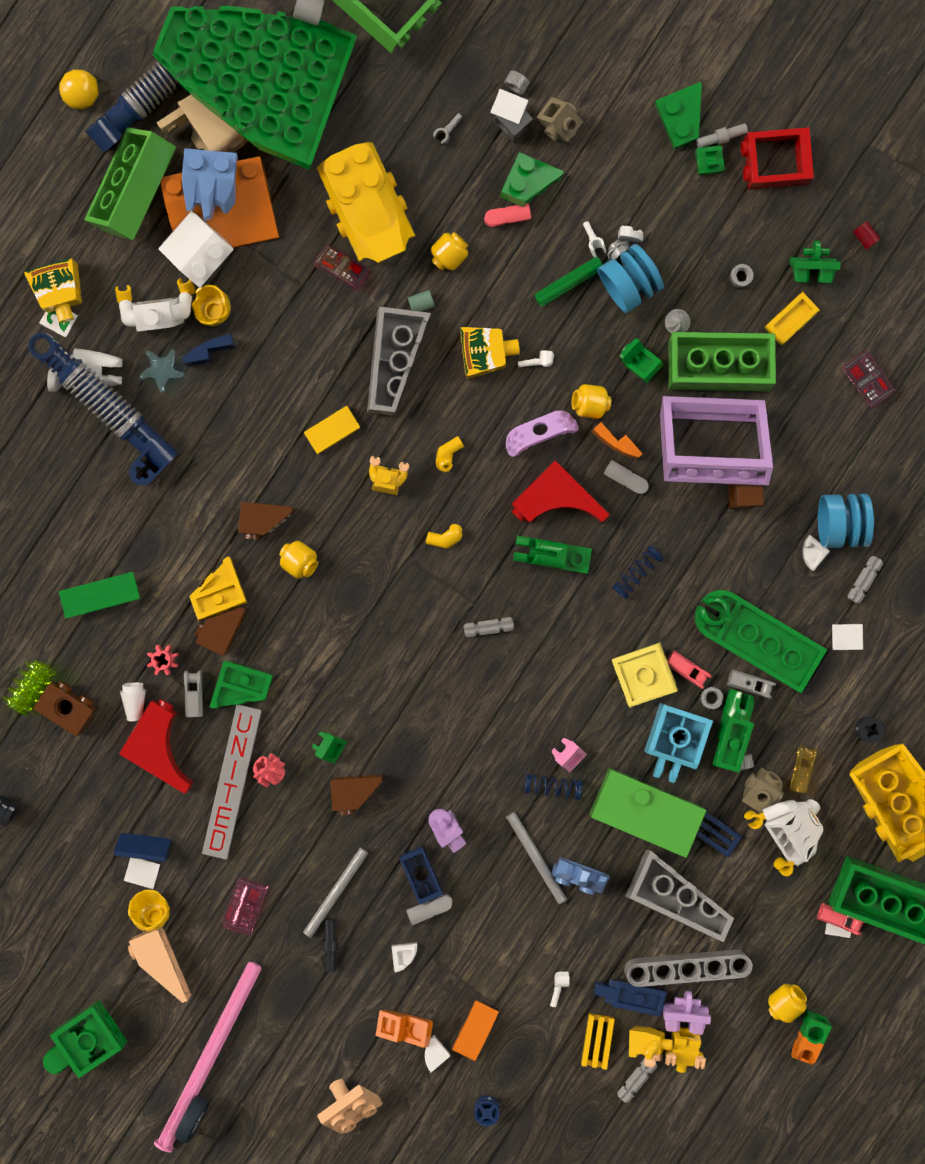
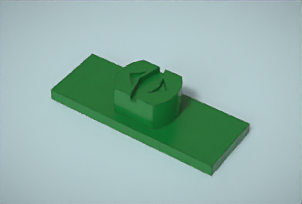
M134 572L58 591L65 619L141 599Z

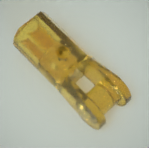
M803 745L799 746L790 790L808 793L810 778L817 755L816 748L809 750L804 749ZM802 759L809 760L807 767L801 766Z

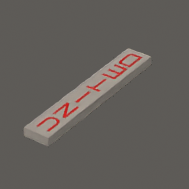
M240 704L236 705L202 854L228 859L262 709Z

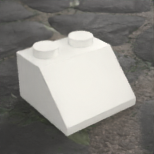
M190 211L158 248L199 288L233 251L232 245L194 211Z

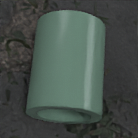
M429 290L407 297L412 311L422 312L435 307Z

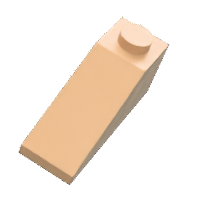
M163 927L153 932L145 931L134 936L129 941L130 945L128 946L132 959H136L142 969L182 1003L188 1001L191 993Z

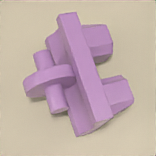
M436 809L430 814L428 818L429 824L442 848L448 845L454 853L466 844L461 836L463 831L451 810L447 812L444 809Z
M686 990L684 998L675 997L674 1003H664L662 1013L667 1031H679L680 1022L682 1021L689 1022V1032L702 1035L706 1024L711 1022L708 1006H701L700 999H692L691 991Z

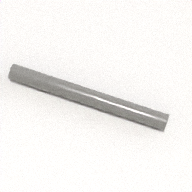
M516 813L508 814L506 816L507 820L557 903H563L567 900L565 894L555 881L554 876Z
M359 848L303 931L305 935L310 938L314 935L368 855L365 849Z

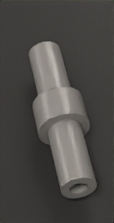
M745 123L729 129L724 127L715 130L714 134L696 139L698 148H704L716 143L721 145L728 143L731 138L747 134L748 129Z

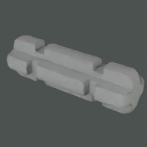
M875 556L869 558L866 563L867 568L862 570L854 584L855 588L851 589L848 594V598L855 603L862 602L865 596L864 592L869 590L877 576L876 572L880 571L884 564L881 559Z
M507 617L501 618L502 620L500 621L494 619L480 621L478 624H474V622L464 625V633L466 637H473L476 634L500 633L501 630L503 632L514 630L513 619Z
M644 1058L640 1063L641 1067H637L625 1082L626 1086L620 1088L617 1093L618 1097L624 1102L629 1103L634 1097L633 1093L638 1092L649 1078L648 1074H652L657 1068V1064L654 1068L646 1067L644 1065Z

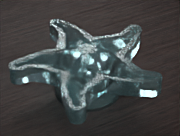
M171 349L167 356L159 358L154 353L146 351L145 354L150 358L151 367L147 368L139 378L141 380L154 378L160 392L165 393V384L168 379L184 377L183 372H177L172 367L176 352Z

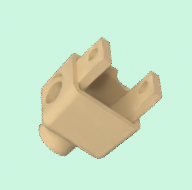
M192 95L177 102L180 108L157 122L161 131L166 136L189 121L193 129L191 140L198 150L235 153L248 142L246 138L202 105Z

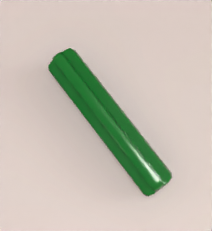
M594 257L535 293L534 296L537 303L541 307L545 306L597 274L598 268L603 265L598 257Z

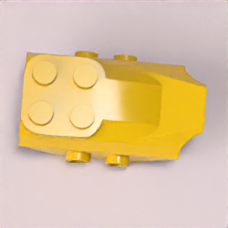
M371 142L356 144L331 155L317 167V170L330 198L326 203L332 215L337 213L340 223L336 224L342 238L348 237L358 260L361 261L369 258L379 263L406 251L407 241L415 236L404 212L408 208L402 195H396L393 188L397 186L391 172L386 173L374 144Z
M904 744L893 745L859 762L849 775L866 803L863 805L866 814L870 819L874 818L878 825L875 830L883 842L887 841L898 863L904 859H909L913 862L925 855V770L923 771Z

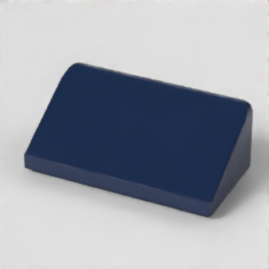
M121 833L113 855L164 862L169 858L171 840L161 837Z

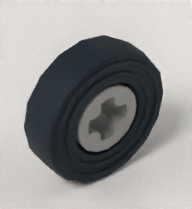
M201 1096L194 1098L179 1123L175 1134L176 1139L183 1143H188L192 1139L209 1107L207 1099Z

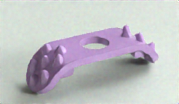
M554 411L512 429L506 438V449L510 456H519L528 447L560 434L575 433L579 427L570 413ZM544 424L548 427V430L543 435H536L533 432L534 427Z

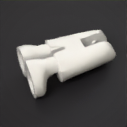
M74 348L70 358L82 359L87 364L85 370L91 368L90 373L96 372L95 377L100 376V381L105 380L104 385L109 384V387L122 384L121 376L102 375V366L110 368L122 367L121 358L101 352ZM51 368L47 378L48 391L57 392L62 385L56 376L58 373L51 372L53 369Z

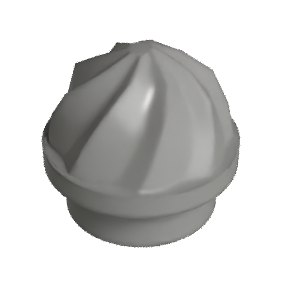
M672 310L665 318V327L671 334L672 332H686L690 327V317L683 310Z

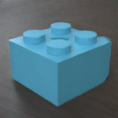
M660 703L644 750L647 754L658 757L653 776L659 778L662 775L666 760L673 762L668 776V781L675 783L681 765L697 769L713 721ZM682 730L680 733L684 735L683 739H678L677 742H674V732Z

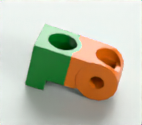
M806 1009L791 1055L794 1059L813 1065L822 1050L832 1026L828 1017Z

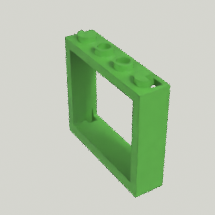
M332 0L390 53L398 46L402 49L410 40L411 36L409 34L413 29L416 32L419 31L426 22L424 17L428 13L433 15L442 4L440 0H427L399 32L395 34L358 0Z

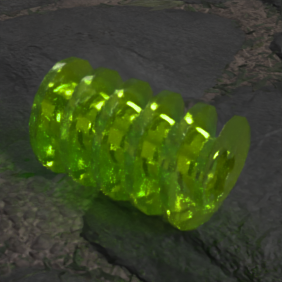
M34 659V662H24L29 668L28 671L19 670V673L24 678L22 680L14 678L13 681L18 687H8L12 697L4 695L2 697L9 707L25 716H29L27 711L34 710L32 702H38L40 698L37 693L43 694L45 691V687L42 684L48 685L51 683V679L48 676H55L57 674L54 669L37 659Z

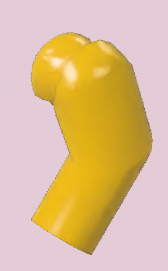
M452 524L449 527L450 529L442 535L428 531L426 544L445 549L450 548L461 540L462 527L458 524Z

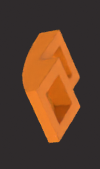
M602 422L592 430L598 439L614 451L633 459H637L642 455L641 451L627 435L617 441Z
M474 1001L452 1050L475 1061L499 1012L478 1001Z
M380 1010L376 1036L394 1042L404 1041L426 1048L430 1044L433 1021L408 1014Z

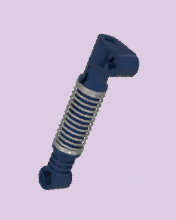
M156 62L157 67L152 66L153 71L148 69L149 75L144 73V79L139 77L140 83L135 81L136 86L131 85V91L126 88L128 93L123 91L118 97V102L85 130L102 152H105L122 137V133L127 127H130L135 121H141L146 118V111L151 113V107L156 109L155 103L160 105L159 100L164 102L163 96L168 98V92L173 94L172 89L177 90L176 85L181 86L159 62Z
M47 333L33 335L28 343L30 353L43 364L47 363L46 367L48 369L52 367L51 372L58 373L56 376L59 378V383L66 390L75 386L70 394L76 393L75 398H81L79 402L84 401V406L89 405L88 410L93 409V414L98 413L97 418H103L101 422L106 421V426L111 425L110 430H116L114 434H117L122 441L127 440L141 453L129 469L131 480L137 485H147L152 482L178 452L145 422L144 416L140 412L135 413V408L130 409L131 404L126 405L127 400L122 401V396L117 397L118 392L113 393V388L108 389L109 384L104 385L105 380L100 381V376L95 377L96 372L90 373L91 368L85 370L87 364L82 359H76L75 357L71 359V354H65L66 349L63 348L61 350V345L53 336ZM41 338L46 339L50 345L48 352L44 354L36 349V342ZM143 456L158 468L155 472L149 467L147 470L148 477L144 475L141 477L137 476L138 469L136 467L143 468L146 465L141 459Z

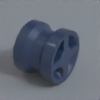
M481 1096L474 1104L475 1119L482 1126L494 1125L500 1115L499 1104L492 1096Z

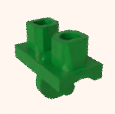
M813 241L812 248H803V255L811 256V258L790 257L789 265L793 267V277L796 282H809L810 269H818V282L833 283L835 270H840L841 262L837 261L836 258H820V256H829V248H821L820 241Z

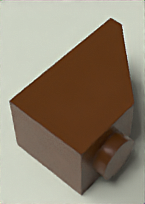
M241 502L238 533H243L244 539L259 540L260 535L267 536L292 516L295 508Z
M240 607L207 619L205 623L201 622L195 632V636L198 637L196 644L226 656L248 609Z
M383 774L332 778L330 780L332 811H339V815L354 814V810L359 809L381 784Z

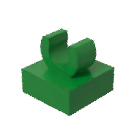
M722 145L696 148L698 176L724 173Z
M320 732L318 735L323 737L320 746L314 743L312 745L313 749L316 750L315 755L322 760L335 764L347 741L328 732Z

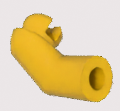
M458 436L440 446L437 450L436 466L442 472H448L452 469L453 453L464 447Z

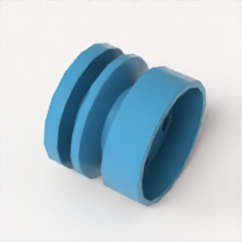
M637 244L629 247V253L626 251L621 252L620 258L623 266L616 260L611 259L598 268V274L607 292L617 306L626 314L642 303L639 291L649 299L653 296V291L658 293L664 289V284L656 265Z
M867 493L858 494L857 497L855 494H849L844 504L840 494L822 495L818 505V532L822 547L841 548L845 543V538L850 547H857L858 544L860 547L870 546L874 529V514L870 496Z

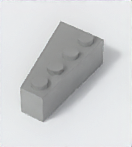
M379 307L376 318L367 413L393 415L395 413L431 313Z
M645 850L625 897L724 942L734 918L679 875L672 867L663 862L656 854L650 850Z

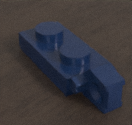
M610 979L609 984L595 981L593 989L595 995L606 997L605 1003L611 1004L612 1007L659 1017L662 1016L667 994L665 989L651 986L636 987L628 981Z

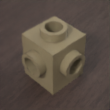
M551 97L537 116V119L546 128L544 130L546 135L555 141L561 139L568 142L583 123L577 115L578 110L572 104Z
M761 767L756 775L752 773L746 780L742 801L762 813V809L779 803L783 796V792H781L783 781L774 772L766 771Z

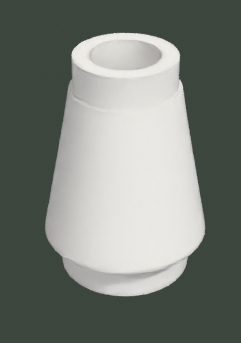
M133 682L122 685L120 694L127 721H139L142 717L146 689H143V683Z

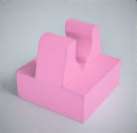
M563 738L561 741L566 745V748L561 753L554 748L552 753L555 760L570 773L587 754L573 741Z

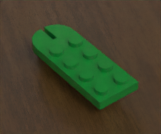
M716 590L706 594L701 599L702 603L720 613L717 617L708 612L706 608L697 606L694 616L695 624L702 635L799 693L803 692L827 649L732 592Z

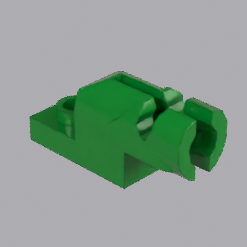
M517 536L515 545L529 547L530 553L514 552L513 561L588 574L591 548Z
M729 689L726 706L723 709L716 736L720 741L713 761L714 766L740 772L754 723L749 721L754 708L755 696Z

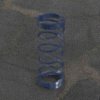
M652 546L647 548L649 553L643 552V556L648 564L641 560H636V564L642 572L629 567V571L634 579L627 575H622L623 581L629 588L618 582L613 584V589L624 599H628L629 595L618 585L633 593V589L624 577L640 585L631 569L647 577V574L637 561L654 570V567L644 553L659 562L663 561L664 557Z
M526 775L524 790L525 794L530 793L531 780L534 776L536 795L539 792L541 782L544 778L546 796H548L550 787L554 779L556 797L559 796L563 781H565L566 798L568 799L572 785L575 781V800L581 799L583 786L582 780H578L576 782V780L574 779L568 791L567 781L565 778L562 779L557 793V781L555 777L551 779L547 791V782L545 776H542L537 789L535 775Z

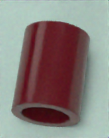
M865 221L853 231V234L866 250L881 239L868 221Z

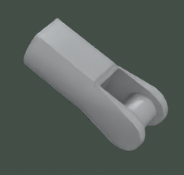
M613 460L610 461L603 473L636 493L643 494L648 490V482Z
M734 669L731 670L727 681V686L770 699L772 698L770 695L772 687L776 685L772 681ZM757 681L763 682L760 692L754 690Z
M198 670L197 673L184 671L185 717L203 716L202 671ZM189 683H197V690L190 691Z
M443 894L421 905L418 904L407 909L411 924H417L434 917V915L448 911L452 907L453 900L451 896Z

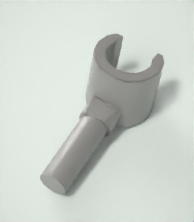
M458 113L445 128H437L433 134L434 139L439 133L443 132L446 134V137L442 140L441 144H447L450 140L449 133L462 119V116Z

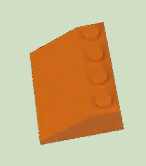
M261 157L237 161L235 204L227 214L223 213L220 207L215 206L213 218L205 222L223 236L233 248L278 239V229ZM182 173L162 177L160 182L172 232L190 213V211H186ZM196 205L193 211L203 219L202 208L200 205Z

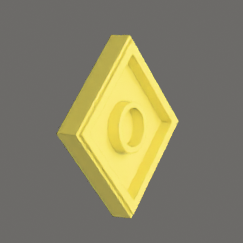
M660 642L612 659L629 707L678 691Z

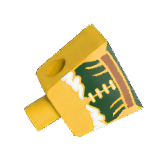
M72 258L24 271L41 308L45 312L51 313L56 311L59 323L74 320L71 306L81 304L82 299L78 265Z
M460 328L466 379L506 368L505 356L520 354L518 339L503 341L502 329Z

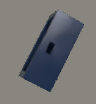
M423 845L399 855L400 862L419 905L443 895V890ZM418 866L426 867L429 871L427 879L423 881L417 880L414 877L415 868Z

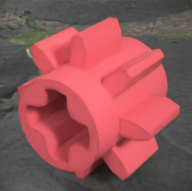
M156 645L155 649L157 652L147 654L151 657V663L147 664V667L153 666L156 669L155 675H159L161 670H164L166 675H170L171 671L169 668L179 666L175 663V657H178L179 653L173 654L170 652L171 645H168L165 650H162L160 645ZM166 654L165 659L168 661V664L161 666L158 656Z
M270 754L268 758L262 756L254 764L253 771L255 775L253 777L265 787H268L270 783L276 785L282 781L285 775L283 768L285 763L281 762L280 758L273 754Z

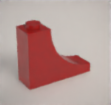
M556 461L511 504L514 508L512 511L513 515L519 521L523 522L526 520L528 523L547 511L562 508L582 511L600 523L610 515Z
M163 699L159 701L153 700L148 705L119 754L186 794L194 782L187 778L179 769L173 758L170 746V731L177 712L172 710L174 706Z

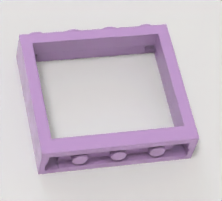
M663 396L660 424L664 481L769 485L773 462L765 400ZM672 419L756 422L760 459L675 456Z

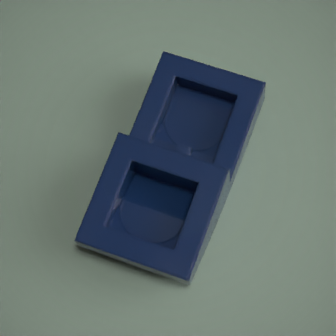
M230 334L217 337L195 347L183 357V363L186 366L211 363V352L236 348L233 336Z

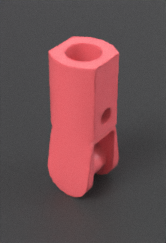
M529 203L524 207L514 205L487 211L484 221L487 226L496 227L506 223L513 224L531 220Z
M675 650L667 658L670 669L701 689H704L703 684L706 679L712 677L708 672ZM694 668L699 671L695 679L689 676Z
M821 904L817 914L818 920L861 936L862 934L860 929L865 922L852 918L853 921L849 927L845 925L849 916L833 911L828 904Z

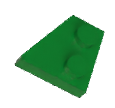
M701 82L660 98L654 103L674 150L699 138Z
M519 152L503 186L500 198L524 207L532 201L533 197L545 192L549 185L555 181L559 182L564 171Z
M224 660L210 708L214 709L222 706L266 700L274 674Z

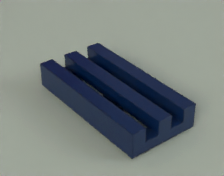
M706 812L705 818L735 838L733 841L729 840L703 821L700 826L729 845L727 850L699 831L696 836L726 857H729L742 836Z

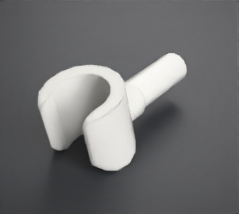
M589 221L584 222L583 225L590 240L589 248L592 256L597 257L595 253L597 248H603L604 253H606V247L602 238L594 234Z
M540 351L539 359L518 361L519 368L533 365L550 367L553 364L554 354L552 351Z
M557 972L554 976L555 988L550 1004L552 1007L557 1006L561 987H569L568 972Z

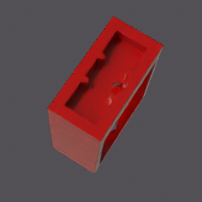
M809 127L748 132L744 141H741V155L746 158V166L743 167V180L748 182V189L808 185L814 179ZM794 139L797 173L758 176L756 142Z

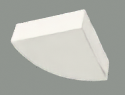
M622 226L618 232V240L643 243L644 233L642 230L633 231L632 227Z
M808 535L803 545V558L808 568L814 571L830 551L827 548H823L811 535Z
M417 942L392 945L395 972L404 970L413 961L417 952Z
M435 1035L430 1038L429 1047L425 1049V1062L430 1072L434 1071L450 1057L449 1051Z

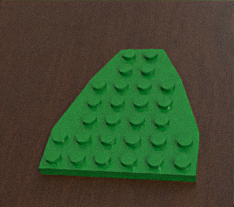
M193 6L192 8L170 7L155 45L153 56L197 101L259 150L309 170L357 35L322 20H319L318 26L286 16V12L277 11L276 15L263 14L260 9L234 6H219V10H204L203 6Z

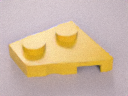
M226 557L222 565L205 579L204 584L189 596L199 621L247 603L230 557Z

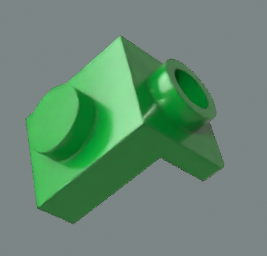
M637 338L632 343L627 344L620 354V359L624 366L646 384L663 366L662 361L643 347L641 341Z

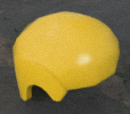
M74 69L66 73L60 82L59 90L62 100L73 109L84 110L92 106L99 95L97 79L85 70Z
M205 285L196 290V299L191 304L195 318L204 326L215 327L223 323L228 318L231 310L229 297L214 285Z
M143 890L137 893L130 901L128 915L138 929L153 932L163 927L169 919L170 907L166 899L158 891Z

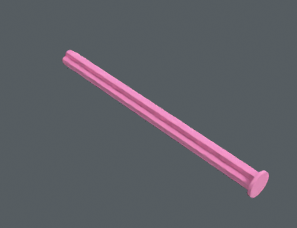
M255 962L247 963L159 1139L154 1141V1145L165 1152L173 1151L172 1145L176 1139L175 1134L179 1123L191 1102L198 1096L261 971L259 964Z

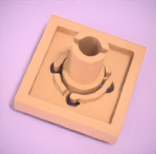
M338 1079L329 1086L337 1101L317 1116L322 1125L343 1134L352 1131L356 1127V1123L363 1118L374 1115L377 1112V1108L383 1103L377 1094L361 1085L356 1086L349 1092L345 1081Z

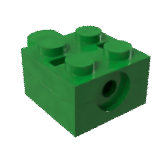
M99 999L52 1032L50 1037L56 1046L45 1054L43 1065L51 1074H59L68 1067H71L79 1079L122 1050L128 1041Z

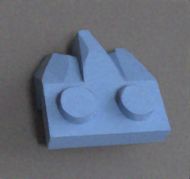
M184 148L182 185L187 212L193 211L196 205H200L203 219L207 221L213 218L215 206L220 207L225 214L230 211L236 199L237 153Z
M562 857L559 858L558 863H555L552 869V875L556 877V882L566 886H570L573 883L580 886L579 890L594 895L595 891L602 893L610 878L609 874Z

